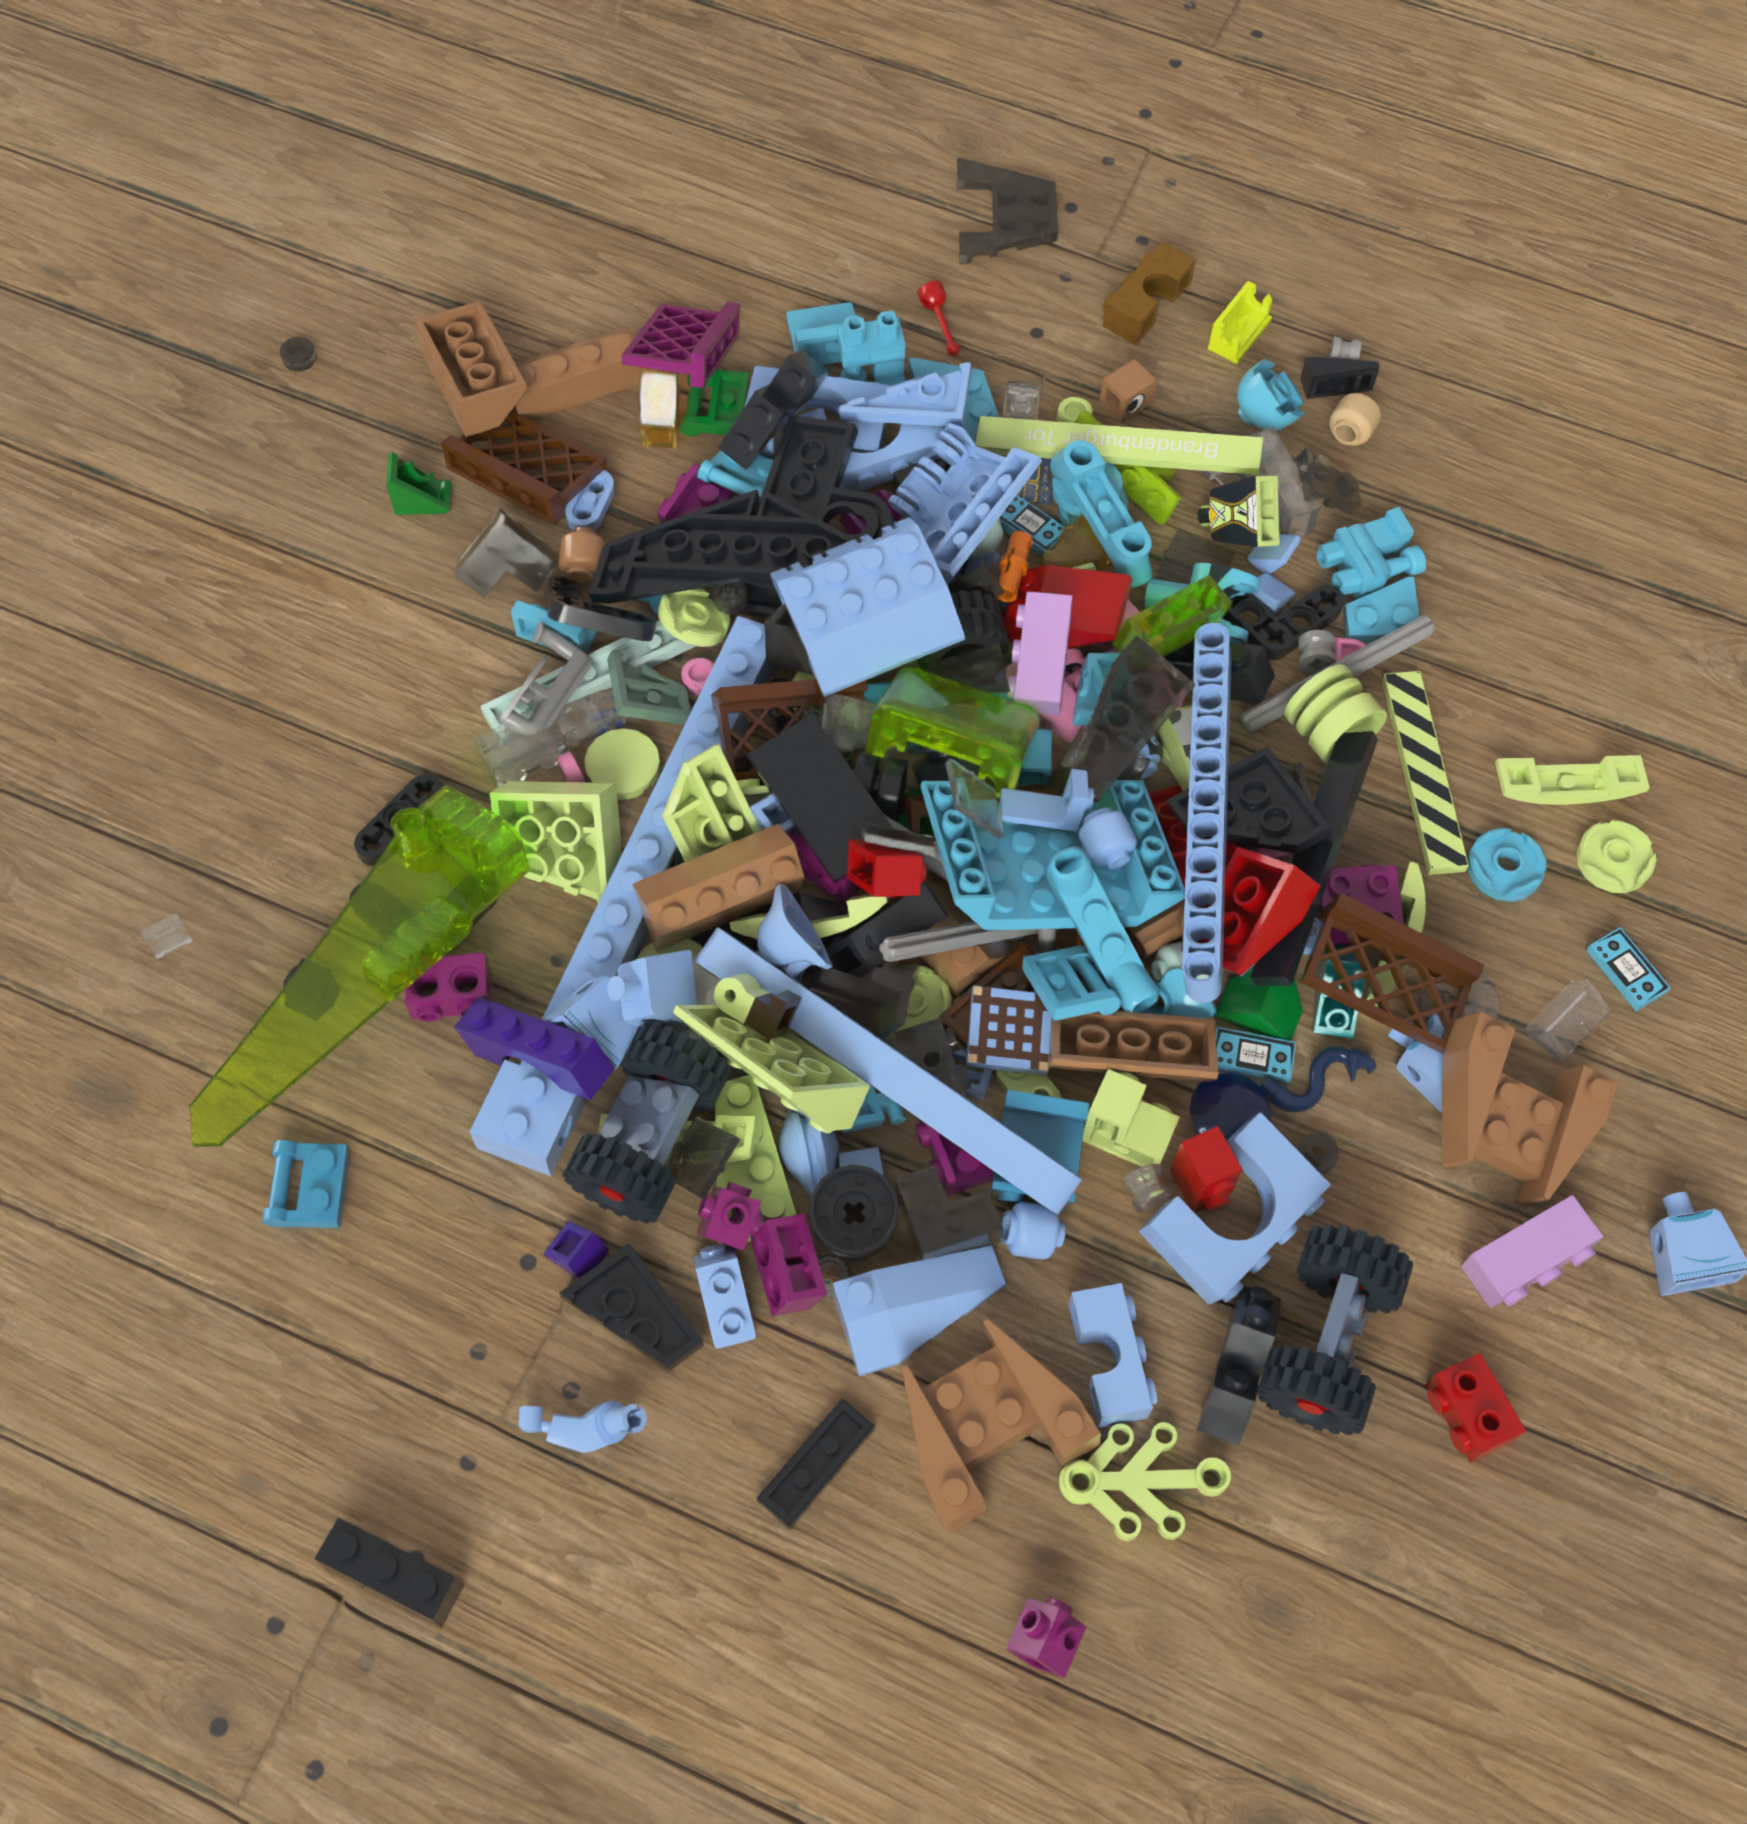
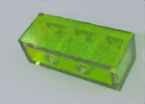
M1208 575L1128 618L1114 640L1113 645L1136 672L1194 640L1196 631L1204 624L1219 623L1233 602L1214 579Z

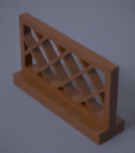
M510 411L504 419L512 424V427L490 429L467 437L463 434L459 439L449 435L441 442L448 470L553 525H556L564 518L562 508L608 467L606 458L513 411ZM534 435L539 440L518 443L517 436ZM513 437V444L493 446L494 439ZM488 440L489 447L482 448L471 446L474 442ZM560 448L566 452V454L545 457L544 450ZM540 451L541 457L520 460L519 453ZM515 454L516 460L502 462L495 458V456ZM582 462L591 464L587 469L572 471L571 464ZM567 465L568 467L566 472L547 474L546 467ZM542 468L543 475L529 476L521 470ZM570 482V485L561 493L548 485Z
M816 679L720 687L712 693L713 710L717 709L722 752L736 781L761 779L754 768L747 772L736 773L734 756L741 747L748 753L755 749L746 742L754 729L758 727L770 738H774L790 728L793 723L796 724L801 721L798 716L805 707L813 706L824 715L823 720L826 723L828 722L826 719L830 720L844 733L847 731L840 725L844 726L848 731L850 729L854 735L857 734L854 733V730L858 726L859 735L854 737L853 740L860 745L861 751L872 753L864 692L868 690L867 680L826 697L823 696ZM843 703H854L856 719L850 727L834 715L835 711ZM832 704H834V705L831 707L830 710H828L825 706H823V705H832ZM787 708H797V710L793 714ZM777 709L789 719L778 734L761 721L769 710ZM761 711L758 717L755 716L752 712ZM741 713L752 722V725L742 738L730 729L728 714ZM847 734L843 739H848L849 735ZM732 740L737 743L734 748L732 747ZM856 761L848 762V765L854 770Z
M1340 893L1324 908L1320 919L1323 923L1300 983L1444 1054L1454 1021L1461 1018L1472 984L1480 978L1484 964ZM1332 927L1346 933L1351 944L1350 947L1336 951L1330 938ZM1373 946L1381 950L1387 964L1372 969L1364 949ZM1324 948H1325V951H1326L1327 954L1322 955V953H1323V951H1324ZM1354 952L1363 972L1348 977L1339 957ZM1330 960L1338 977L1337 981L1330 983L1314 975L1318 964ZM1408 964L1416 968L1422 983L1408 987L1399 967ZM1390 970L1398 990L1384 995L1375 975ZM1366 978L1374 998L1365 1001L1357 997L1351 982ZM1442 982L1458 989L1454 1002L1444 1005L1435 986ZM1426 988L1434 1009L1420 1013L1411 992ZM1402 996L1410 1017L1401 1019L1393 1015L1387 1000ZM1435 1014L1438 1015L1444 1028L1441 1038L1429 1033L1423 1018Z

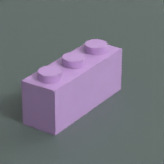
M1027 592L1025 605H1018L1016 627L1022 628L1021 640L1014 639L1012 662L1018 663L1017 675L1009 676L1007 694L1008 698H1014L1015 712L1060 716L1072 616L1071 595Z
M1571 1195L1472 1253L1461 1268L1490 1309L1502 1302L1507 1307H1510L1529 1294L1526 1288L1538 1282L1541 1287H1544L1563 1274L1560 1268L1572 1262L1577 1267L1596 1254L1593 1247L1604 1236L1575 1197Z

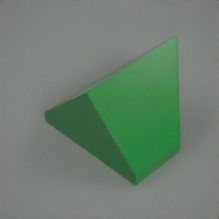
M394 452L388 455L386 486L395 515L446 514L450 511L451 481L447 479L442 482L433 477V472L427 474L414 467L413 462H405L398 458V454Z
M1252 967L1243 976L1238 975L1228 981L1214 1017L1257 1035L1288 1041L1292 1040L1303 1013L1295 978L1292 986H1256L1250 978L1253 970Z

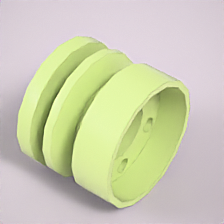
M1342 664L1326 668L1312 677L1293 695L1284 712L1286 719L1292 726H1296L1295 729L1302 737L1310 736L1308 744L1326 765L1335 742L1343 733L1374 731L1376 735L1386 722L1388 715L1370 693H1361L1362 684L1357 678H1353L1351 671L1346 665Z

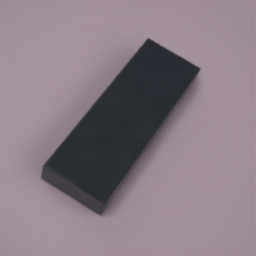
M842 1398L756 1498L757 1502L791 1530L873 1433L875 1425Z

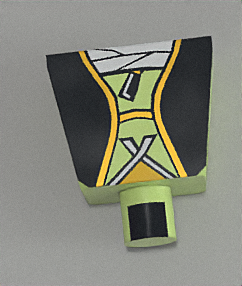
M1252 476L1213 488L1209 493L1210 505H1202L1198 510L1199 523L1204 527L1211 526V538L1214 541L1251 547L1280 545L1278 476Z

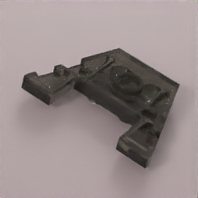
M957 158V190L991 191L993 232H959V264L971 263L973 257L990 255V258L997 256V251L1016 247L1017 251L1057 241L1056 182Z

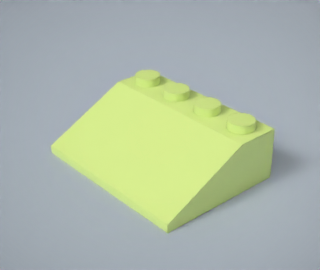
M717 1004L676 1005L673 1013L709 1045L723 1054L729 1065L743 1069L753 1077L752 1081L757 1086L771 1090L781 1098L780 1102L784 1106L801 1112L810 1119L809 1123L812 1127L825 1133L852 1128L871 1085L794 1030L789 1028L786 1034L770 1040L718 1008Z

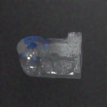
M601 690L565 704L551 727L564 752L570 751L572 754L580 750V744L599 737L600 734L621 728L628 717L617 715L613 692Z

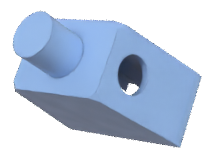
M691 950L643 957L619 965L618 976L610 979L607 992L611 1000L621 1001L622 1016L626 1023L639 1027L644 1023L649 1025L659 1023L663 1028L665 1025L674 1027L676 1032L691 1029L673 1013L676 1005H698Z

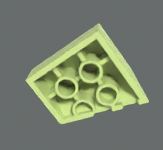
M508 781L490 792L498 868L539 883L542 881L549 882L564 888V892L575 896L582 894L596 899L598 904L622 855L616 783Z

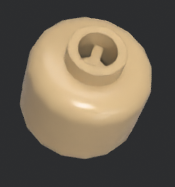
M1361 393L1346 395L1330 416V430L1334 437L1342 444L1350 446L1364 444L1372 436L1380 423V408L1367 395Z

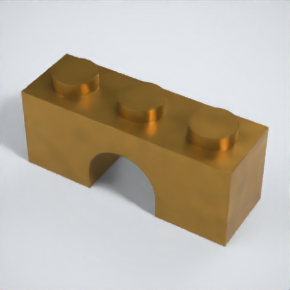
M1162 241L1153 252L1148 251L1144 255L1140 266L1135 272L1130 271L1125 276L1117 292H1111L1107 296L1102 306V310L1105 311L1102 327L1137 345L1155 325L1159 301L1152 297H1161L1174 303L1191 284L1196 260Z

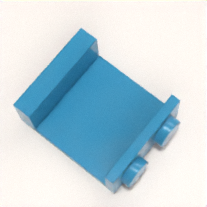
M1007 1090L1002 1123L1074 1174H1078L1089 1103ZM994 1171L991 1191L999 1193L998 1200L1020 1203L1024 1201V1197L1032 1198ZM1075 1191L1066 1204L1073 1205L1075 1203Z

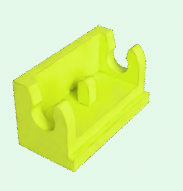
M1247 281L1214 322L1208 350L1238 364L1271 322L1272 316L1269 313L1272 306V298L1270 294L1266 295L1262 301L1263 303L1258 302L1254 297L1256 284Z

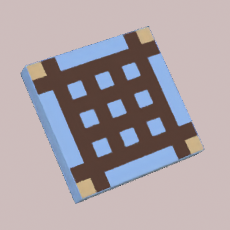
M973 986L971 990L966 1067L1047 1075L1052 1017L1037 993Z

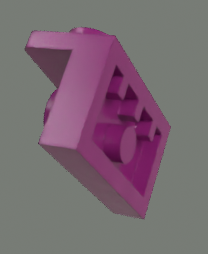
M694 463L687 473L681 474L675 491L670 498H665L662 501L658 510V518H660V523L723 502L733 498V491L713 482L706 483L698 479L700 465Z
M919 1119V1123L915 1124L916 1135L921 1147H928L933 1159L928 1162L933 1181L936 1185L942 1183L946 1196L993 1181L994 1175L992 1169L922 1120Z

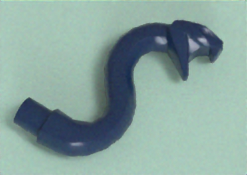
M1341 1046L1329 1047L1320 1051L1313 1059L1309 1070V1088L1306 1093L1302 1095L1292 1093L1284 1085L1278 1084L1271 1076L1259 1088L1271 1098L1270 1101L1282 1110L1295 1113L1302 1112L1314 1107L1321 1100L1325 1089V1072L1330 1064L1335 1062L1343 1063L1351 1082L1355 1080L1357 1070L1365 1069L1367 1074H1370L1376 1069L1377 1064L1369 1054L1359 1049H1348Z

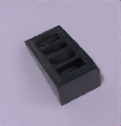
M1308 357L1305 358L1300 380L1306 399L1373 390L1380 366L1376 361Z

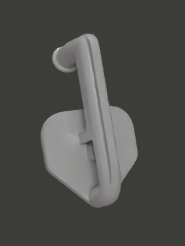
M540 622L535 630L533 643L540 642L568 660L550 689L547 690L534 681V678L548 660L542 656L498 721L521 735L531 736L549 729L591 667V660L583 650L557 632L545 627L543 622ZM519 700L526 705L531 700L539 704L528 720L513 710Z

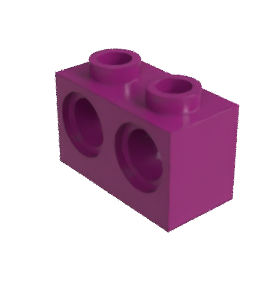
M485 953L404 960L405 1005L412 1019L433 1022L445 1016L458 1015L462 1017L478 997L491 1001V971ZM467 984L477 985L470 992L460 991ZM426 988H437L436 991L431 995H420L421 992Z
M805 1213L766 1220L758 1228L756 1234L750 1236L772 1317L811 1309L827 1295Z

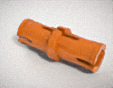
M1015 531L1011 534L1007 552L1000 559L998 565L1000 575L993 591L995 597L1000 601L1013 602L1016 600L1022 576H1025L1029 567L1027 558L1033 544V539L1031 540V535L1026 532Z

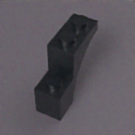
M803 350L788 355L771 383L753 393L718 449L745 470L750 468L768 442L788 420L789 415H793L802 405L811 400L830 371Z
M1244 1285L1236 1296L1226 1337L1201 1409L1197 1428L1200 1432L1239 1445L1255 1405L1259 1379L1276 1336L1281 1298L1275 1297L1265 1288L1257 1286L1250 1288Z

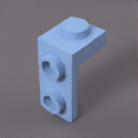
M1071 769L1062 797L1003 788L1000 793L1001 820L1077 832L1084 811L1091 810L1094 799V789L1088 787L1087 771Z
M714 1244L702 1248L700 1255L692 1256L715 1348L720 1349L753 1340L756 1334L734 1248L732 1246L725 1248L724 1244Z

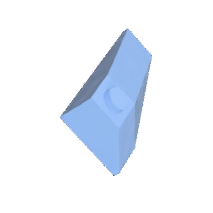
M992 1245L877 1269L833 1283V1300L858 1376H864L900 1364L924 1343L936 1338L950 1324L961 1316L967 1315L1004 1288L1006 1283Z

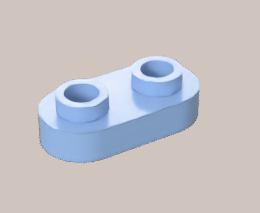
M603 470L567 503L565 508L566 521L572 531H575L578 527H588L597 530L601 525L615 495L614 480L607 471Z

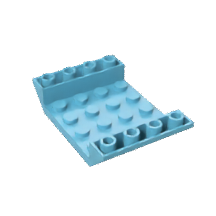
M1107 780L1100 801L1093 802L1090 811H1084L1077 832L1002 821L1000 818V803H966L960 781H922L920 787L954 903L984 930L1075 928L1063 903L1057 899L1048 882L1047 867L1052 857L1062 849L1079 847L1085 850L1078 835L1081 827L1084 825L1083 819L1090 813L1107 807L1111 808L1112 811H1119L1125 815L1137 839L1136 847L1129 854L1131 859L1125 865L1116 869H1109L1108 865L1096 866L1091 863L1092 869L1123 927H1137L1185 899L1184 885L1143 780Z

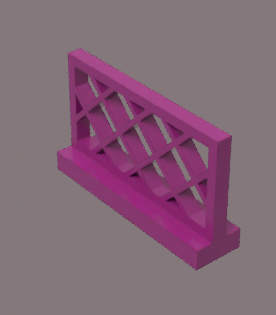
M726 302L720 312L660 304L622 353V365L689 374L691 387L704 388L739 337L740 303Z

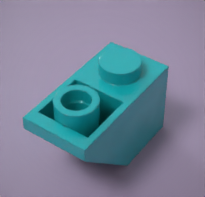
M1334 945L1336 951L1349 947L1342 945ZM1324 948V951H1323L1322 955L1327 954L1326 951H1325V948ZM1354 952L1339 957L1348 977L1363 972ZM1330 960L1319 963L1317 977L1329 983L1338 980ZM1365 978L1351 982L1355 994L1359 998L1362 996ZM1315 990L1313 1033L1353 1038L1358 1011Z

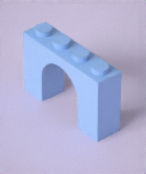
M754 367L745 406L756 390L771 383L779 371L778 368ZM826 376L811 400L802 405L795 413L805 409L823 408L840 417V405H845L850 400L864 396L865 401L886 395L885 389L892 385ZM843 420L845 423L855 424L858 429L852 449L853 452L870 453L883 449L888 423ZM782 427L768 442L760 455L769 458L775 457Z
M923 376L911 380H920L923 378ZM907 380V381H904V382H901V383H898V384H895V385H892V386H896V385H899V384H902V383H905V382H908V381H911V380ZM823 408L797 415L827 420ZM898 423L900 431L897 437L885 448L870 453L851 452L840 488L854 491L869 490L876 485L892 481L893 473L917 464L923 456L931 460L941 458L932 450L931 445L936 439L940 440L939 435L944 429L943 426Z
M1261 1112L1248 1119L1227 1140L1228 1145L1243 1169L1242 1171L1254 1183L1261 1199L1262 1212L1260 1222L1255 1232L1248 1239L1230 1240L1217 1235L1203 1223L1179 1196L1166 1202L1138 1230L1208 1305L1219 1300L1227 1303L1235 1297L1244 1287L1240 1280L1249 1270L1255 1274L1270 1260L1271 1256L1267 1251L1276 1242L1282 1245L1296 1233L1298 1227L1294 1223L1303 1214L1309 1217L1325 1202L1321 1195L1331 1185Z

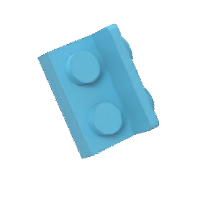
M517 600L510 611L516 636L533 642L535 630L540 622H543L545 627L557 632L585 653H587L597 635V631L563 624L550 619L547 616L546 609L538 604L529 605ZM540 642L537 643V644H539V645L548 647V646H546V645H544V644H542V643H540Z

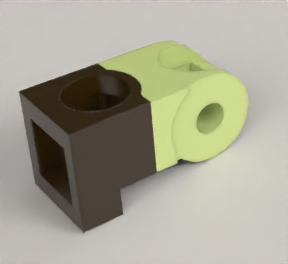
M746 973L724 978L718 982L714 990V1000L718 1008L770 1040L787 1033L802 997L789 990L772 994L761 988L758 981L752 975Z

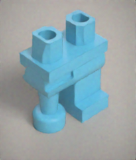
M894 311L881 312L877 316V320L864 322V319L859 315L848 316L845 318L843 325H837V335L839 338L837 342L844 368L840 373V377L867 382V373L862 366L870 365L873 382L895 385L906 381L904 376L905 340L899 317H896Z
M1400 507L1388 510L1385 517L1366 524L1359 523L1348 528L1336 529L1333 540L1320 545L1316 554V559L1321 568L1326 569L1335 565L1339 568L1340 571L1334 572L1332 576V586L1338 588L1343 595L1353 593L1356 599L1384 588L1390 577L1402 572L1409 576L1423 573L1426 569V558L1422 549L1418 545L1408 547L1414 530ZM1400 555V557L1385 560L1387 558Z

